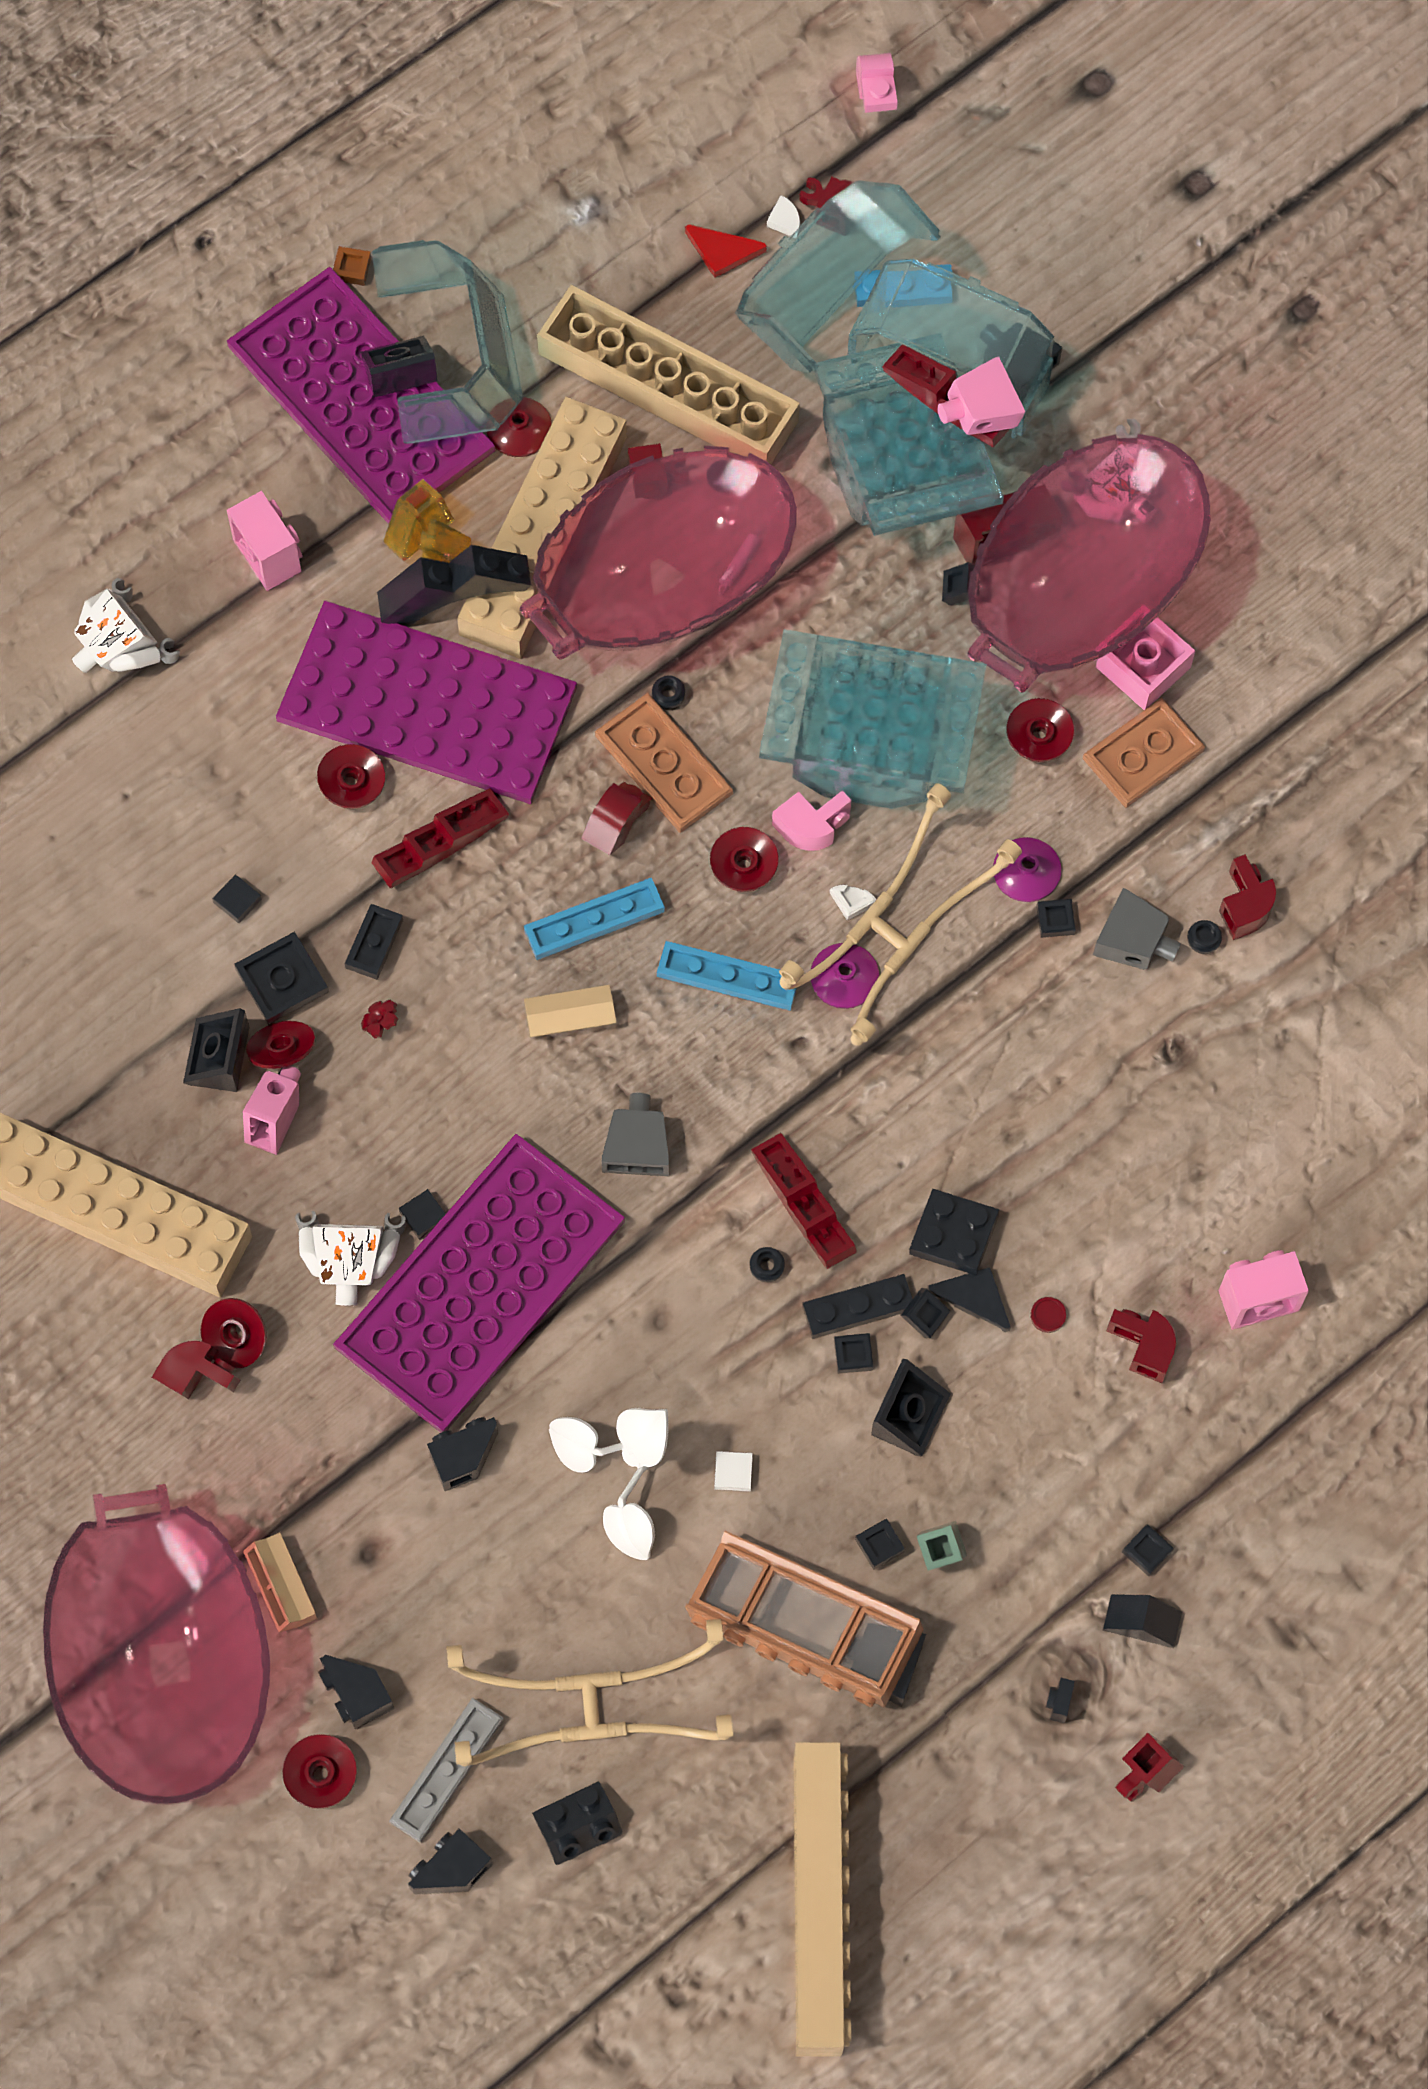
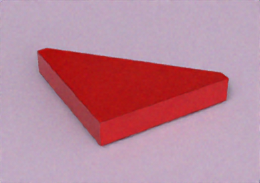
M690 224L685 226L686 235L714 278L767 252L766 244L761 241Z

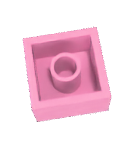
M260 491L227 509L233 541L266 591L301 572L299 559L303 556L297 545L300 542L299 537L291 525L285 526L280 519L283 515L274 499L268 501L264 493Z
M1145 607L1099 650L1096 668L1145 710L1191 668L1195 650Z
M1278 1250L1263 1257L1264 1260L1250 1263V1260H1242L1229 1266L1230 1269L1226 1271L1218 1291L1232 1330L1300 1310L1309 1290L1295 1251L1284 1254L1283 1250Z

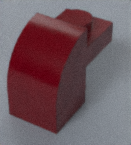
M622 782L618 786L613 783L594 808L581 839L611 855L625 843L633 821L649 808L652 797L643 793L635 785Z
M1246 854L1234 858L1229 870L1239 892L1223 898L1219 909L1233 940L1259 930L1267 922L1276 898V886L1273 878L1260 883L1262 879L1259 869L1255 863L1250 864Z
M1114 1309L1106 1332L1138 1344L1129 1370L1162 1383L1176 1347V1337L1171 1324L1162 1314L1155 1310L1152 1311L1149 1321L1146 1322L1141 1320L1142 1317L1134 1311Z
M201 1341L183 1342L170 1349L152 1375L153 1379L187 1399L190 1398L203 1375L233 1393L241 1381L232 1375L236 1368L219 1358H216L215 1362L212 1363L218 1350Z

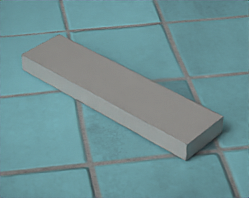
M472 1698L389 1822L421 1843L473 1766L456 1764L455 1742L470 1741L471 1755L482 1753L502 1723L503 1717Z

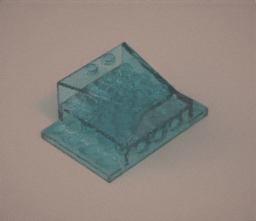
M942 332L814 363V373L824 397L822 417L832 466L850 516L862 526L869 524L873 536L1003 504L1004 496L984 443L972 435L966 434L951 422L944 424L939 414L910 394L883 371L882 366L902 344L956 371Z
M784 629L759 758L793 764L792 778L826 798H833L843 790L851 799V802L894 809L928 801L927 793L936 783L943 785L951 792L964 793L986 664Z

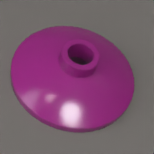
M1023 837L1012 840L1021 848L1022 853L1013 864L1010 863L1007 868H1003L994 876L997 886L1005 895L1021 902H1035L1046 898L1056 889L1061 877V862L1057 853L1051 846L1039 839ZM998 853L996 854V857L994 859L993 866L996 864V859L999 856ZM1030 861L1034 864V867L1026 869L1022 866V863Z
M843 943L833 944L823 949L814 959L811 969L828 958ZM852 945L840 959L810 981L814 992L823 1002L836 1008L849 1009L864 1004L870 990L879 977V969L875 959L866 949L858 945ZM841 967H848L852 972L849 975H842L839 969Z

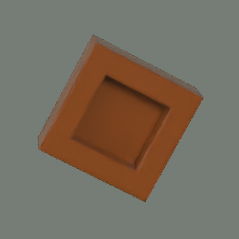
M339 246L333 271L345 283L365 286L371 262V251Z

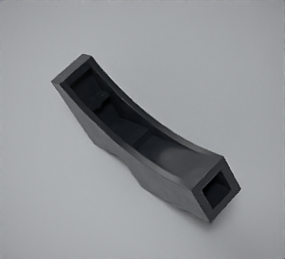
M470 545L450 562L420 557L377 592L381 622L387 624L396 623L410 627L427 614L463 599L499 592H524L532 586L528 557L523 554Z

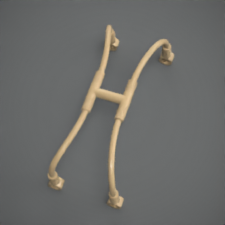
M939 783L934 784L927 793V798L929 799L926 803L927 809L898 875L888 890L881 893L846 935V940L823 962L805 974L803 969L791 960H788L779 970L782 976L780 979L782 988L784 990L795 989L828 969L852 945L858 944L870 928L897 948V951L884 965V971L870 990L856 1023L851 1027V1043L853 1045L859 1046L863 1042H867L876 1032L874 1025L866 1019L876 997L888 978L900 969L931 931L930 927L958 901L990 880L1003 868H1007L1010 863L1013 864L1022 853L1021 848L1015 842L1006 839L997 850L999 856L996 859V864L948 898L924 922L921 921L907 938L882 920L880 916L893 901V896L905 880L916 859L934 812H937L940 807L942 808L951 798L949 790Z
M721 1619L706 1620L707 1642L697 1649L661 1665L627 1673H621V1671L555 1677V1680L547 1681L503 1678L473 1670L464 1665L462 1645L447 1646L448 1668L476 1681L496 1686L528 1690L556 1689L559 1692L582 1689L585 1726L560 1728V1731L520 1739L473 1756L471 1755L470 1741L455 1742L456 1764L461 1766L475 1765L525 1747L550 1741L561 1740V1742H571L575 1740L602 1739L627 1736V1733H661L707 1740H727L733 1737L731 1714L716 1716L717 1731L663 1724H626V1722L600 1724L597 1688L622 1685V1682L656 1676L698 1659L718 1645L720 1641H723Z

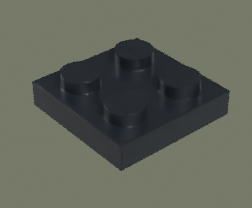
M295 931L234 964L235 970L268 1025L329 992L328 986Z
M932 1188L910 1245L909 1255L977 1276L999 1217V1209Z

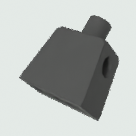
M1123 888L1096 942L1093 955L1144 970L1148 969L1154 954L1173 962L1182 943L1164 935L1169 923L1167 915Z
M632 1093L629 1099V1110H614L602 1154V1173L669 1177V1156L664 1114L660 1111H650L651 1096L649 1094Z

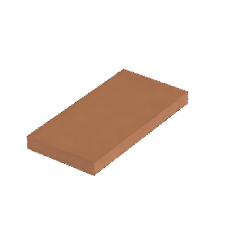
M646 693L595 731V737L643 792L652 797L651 801L679 833L683 832L733 794L732 787L649 693Z

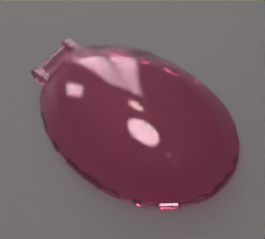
M1117 434L1093 439L1091 440V445L1074 452L1072 448L1063 452V458L1049 467L1043 465L1017 489L990 525L991 531L984 544H980L977 550L974 570L970 573L968 598L971 622L981 635L969 648L968 658L974 662L981 661L1014 683V688L1023 693L1040 674L1067 671L1089 664L1113 652L1142 632L1170 605L1180 593L1200 560L1208 538L1211 520L1210 496L1203 474L1194 460L1176 445L1158 437L1137 434V438H1117ZM991 646L995 647L1014 663L1023 667L1022 672L989 651Z
M704 446V451L683 452V448L674 449L673 455L654 459L652 455L634 462L591 488L581 496L582 501L571 511L566 509L559 517V524L551 534L547 533L537 552L538 559L533 581L539 593L523 602L519 611L525 619H531L552 645V652L558 659H564L583 647L606 651L648 649L672 643L703 630L729 615L760 591L783 564L791 549L796 532L797 507L793 492L782 474L767 461L751 453L748 456L731 453L729 447ZM544 610H549L554 620L567 635L563 638L542 613Z
M158 1484L156 1489L103 1497L102 1493L92 1495L96 1521L81 1522L66 1544L64 1543L54 1565L46 1593L43 1647L47 1685L59 1724L74 1752L89 1771L112 1790L132 1800L155 1805L186 1803L204 1797L222 1786L241 1767L254 1746L263 1723L270 1686V1654L266 1627L258 1598L251 1586L242 1560L238 1559L228 1544L227 1538L211 1521H207L187 1506L170 1510L166 1484ZM157 1503L159 1505V1512L106 1520L105 1511Z

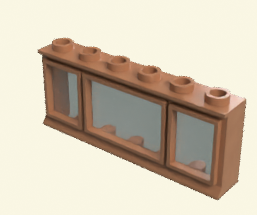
M724 1531L715 1554L692 1598L685 1606L690 1618H692L691 1623L700 1629L707 1631L706 1620L721 1619L723 1637L727 1641L741 1647L744 1643L756 1648L755 1652L769 1661L774 1662L776 1658H779L789 1663L788 1668L795 1673L805 1677L811 1673L822 1678L820 1682L824 1686L840 1692L841 1688L854 1693L853 1698L869 1707L877 1704L885 1708L924 1631L920 1619L728 1531Z

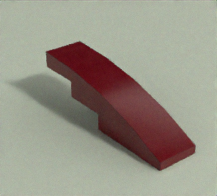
M902 344L882 366L885 373L937 414L938 404L950 401L948 391L953 381L957 379L956 371ZM959 419L951 422L963 430ZM1010 429L973 434L972 436L994 448Z
M489 788L435 814L432 822L404 835L401 843L374 855L371 863L391 889L431 868L478 839L505 820L509 813Z
M782 1133L751 1149L753 1156L772 1188L826 1269L857 1253L856 1245L838 1222L836 1212L818 1189L815 1178Z

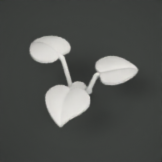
M643 1408L625 1410L617 1420V1434L621 1442L605 1448L596 1447L598 1434L587 1422L575 1417H560L549 1424V1433L554 1449L559 1459L569 1469L576 1472H587L596 1464L595 1455L602 1456L619 1450H623L622 1456L628 1465L638 1468L619 1497V1506L610 1505L605 1508L603 1524L607 1536L620 1551L640 1560L651 1558V1549L655 1539L653 1521L648 1512L635 1503L626 1504V1500L642 1474L650 1466L658 1464L664 1457L668 1441V1410Z

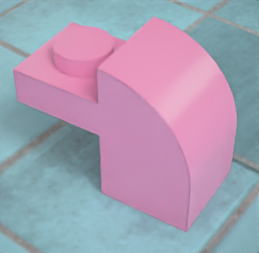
M891 53L857 56L856 76L859 97L863 99L865 113L897 110L898 102Z
M842 790L816 811L801 793L797 792L773 811L772 826L788 843L796 848L808 851L824 849L834 842L835 830L832 827L838 829L849 819L851 799Z

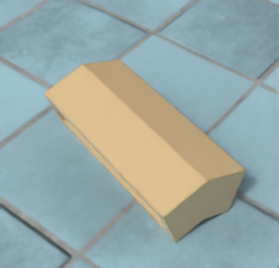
M610 985L524 999L530 1038L616 1023Z
M281 1533L254 1541L243 1551L278 1632L294 1629L318 1619Z

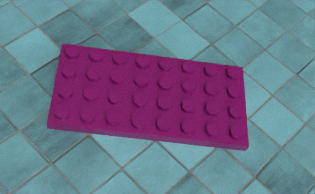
M330 266L226 340L228 348L391 528L495 452V445L437 382L374 398L360 352L399 341Z
M324 600L277 711L276 720L277 722L344 744L364 746L375 754L485 790L490 788L494 793L531 804L576 692L577 682L400 624L382 623L381 618Z
M515 1134L340 1335L333 1346L338 1352L440 1433L447 1431L625 1223V1217L522 1137Z

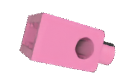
M999 356L954 380L948 391L950 401L938 404L937 407L939 417L944 424L959 419L964 432L968 435L1018 427L1025 414L1024 407Z
M290 1065L281 1068L278 1074L271 1071L264 1073L243 1110L244 1143L277 1155L299 1106V1084L297 1082L301 1073L298 1069Z

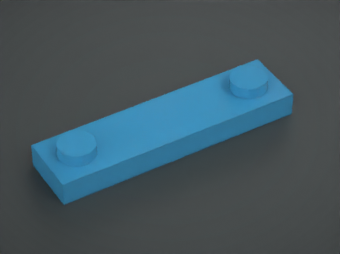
M651 877L524 925V932L536 960L661 914L665 912V907Z
M669 941L665 942L657 969V977L789 1011H791L797 988L791 990H784L780 985L782 976L779 973V969Z

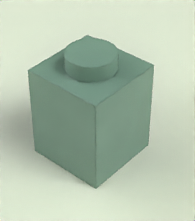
M956 1521L922 1531L917 1535L928 1571L961 1561L967 1556Z

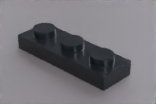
M905 1274L802 1302V1308L812 1339L900 1315L912 1301V1296Z

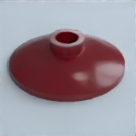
M512 397L501 401L491 410L486 421V432L488 439L499 452L511 457H526L539 451L552 422L548 411L539 402L527 397ZM516 419L524 420L522 424H515L513 421Z
M1034 698L1024 701L1014 708L1007 721L1006 734L1011 747L1020 756L1031 761L1047 762L1060 757L1068 750L1074 737V724L1068 711L1059 703L1049 699ZM1041 731L1045 734V737L1036 738L1033 733Z
M356 744L340 745L331 749L321 759L317 769V783L324 797L331 803L342 808H361L372 803L381 794L385 784V769L379 757L370 749ZM348 777H353L357 783L348 785L344 780Z
M737 827L730 829L718 837L711 849L710 865L714 876L722 885L735 891L749 892L762 888L771 881L778 868L779 856L774 842L767 834L755 828ZM741 860H747L750 863V866L747 868H741L738 865V862Z
M282 1021L270 1024L257 1031L248 1041L246 1052L249 1060L256 1066L268 1069L283 1068L304 1059L313 1050L316 1039L313 1030L307 1024L298 1021Z
M237 1298L219 1300L207 1309L201 1321L202 1342L218 1350L213 1360L219 1358L236 1369L244 1368L256 1362L265 1349L267 1331L263 1318L251 1304ZM236 1325L240 1327L242 1336L236 1332Z
M325 1734L311 1735L298 1741L288 1752L283 1764V1781L287 1791L298 1803L313 1809L329 1808L340 1803L351 1792L357 1776L356 1761L349 1747L340 1739ZM318 1768H325L328 1774L325 1779L317 1780L314 1778V1772Z

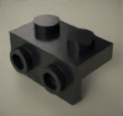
M599 1781L532 1812L556 1865L572 1860L601 1844L608 1843L623 1833L615 1810Z

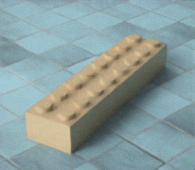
M570 285L537 334L539 355L765 473L799 422V402L573 285Z
M564 398L492 546V549L527 555L532 586L524 592H499L467 598L457 618L460 636L516 658H522L627 439L626 419L571 398Z
M0 1113V1199L221 1298L253 1237L248 1223Z
M795 1743L796 2057L841 2056L844 2047H849L851 2042V2019H844L843 2008H849L851 2000L850 1980H843V1970H848L850 1965V1942H843V1932H848L850 1925L849 1904H842V1894H848L849 1866H842V1857H847V1851L849 1850L848 1828H841V1820H847L848 1791H841V1783H846V1776L848 1775L847 1753H840V1743Z

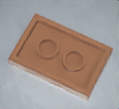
M1160 698L1084 753L1083 760L1122 805L1127 808L1204 752L1205 746L1165 700Z

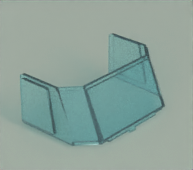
M857 180L830 198L820 209L816 208L789 238L785 235L778 242L780 248L753 276V282L743 292L735 314L792 370L811 373V371L818 372L820 369L819 365L803 349L807 341L888 253L911 238L938 241L941 238L939 235L940 230L900 185Z
M420 240L380 246L378 249L373 250L372 258L378 297L383 298L467 285L482 364L464 387L399 397L397 401L403 442L406 444L497 430L523 399L504 294L471 260L438 240L427 242Z
M916 259L886 261L849 334L847 357L850 358V364L853 366L857 364L874 334L884 336L901 345L904 344L965 374L999 356L1025 410V414L1018 427L1012 428L1011 437L1016 439L1018 435L1022 436L1050 384L1054 360L1051 355L1055 336L1031 311L1018 306L1019 302L981 286V280L972 276L967 280L930 262L925 264Z

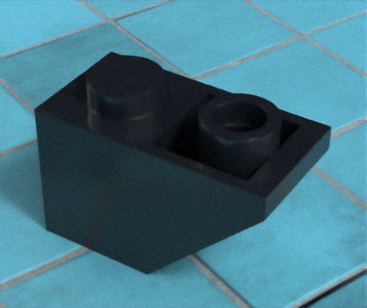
M485 1417L474 1419L466 1424V1429L453 1433L451 1430L439 1433L432 1438L433 1442L427 1444L429 1455L444 1492L478 1479L498 1435L497 1422L494 1417L488 1420Z
M324 1655L320 1658L323 1669L319 1670L318 1674L327 1691L335 1689L340 1701L334 1703L344 1723L351 1720L354 1728L357 1729L394 1709L393 1702L376 1669L329 1655Z
M458 1829L453 1835L447 1832L434 1847L437 1853L428 1862L423 1859L412 1869L409 1874L412 1880L408 1883V1886L415 1895L468 1892L493 1865V1861L461 1829Z

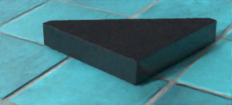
M990 1267L978 1270L977 1276L968 1273L927 1286V1289L933 1295L953 1304L954 1307L977 1319L981 1318L1001 1328L1003 1332L1010 1331L1011 1326Z

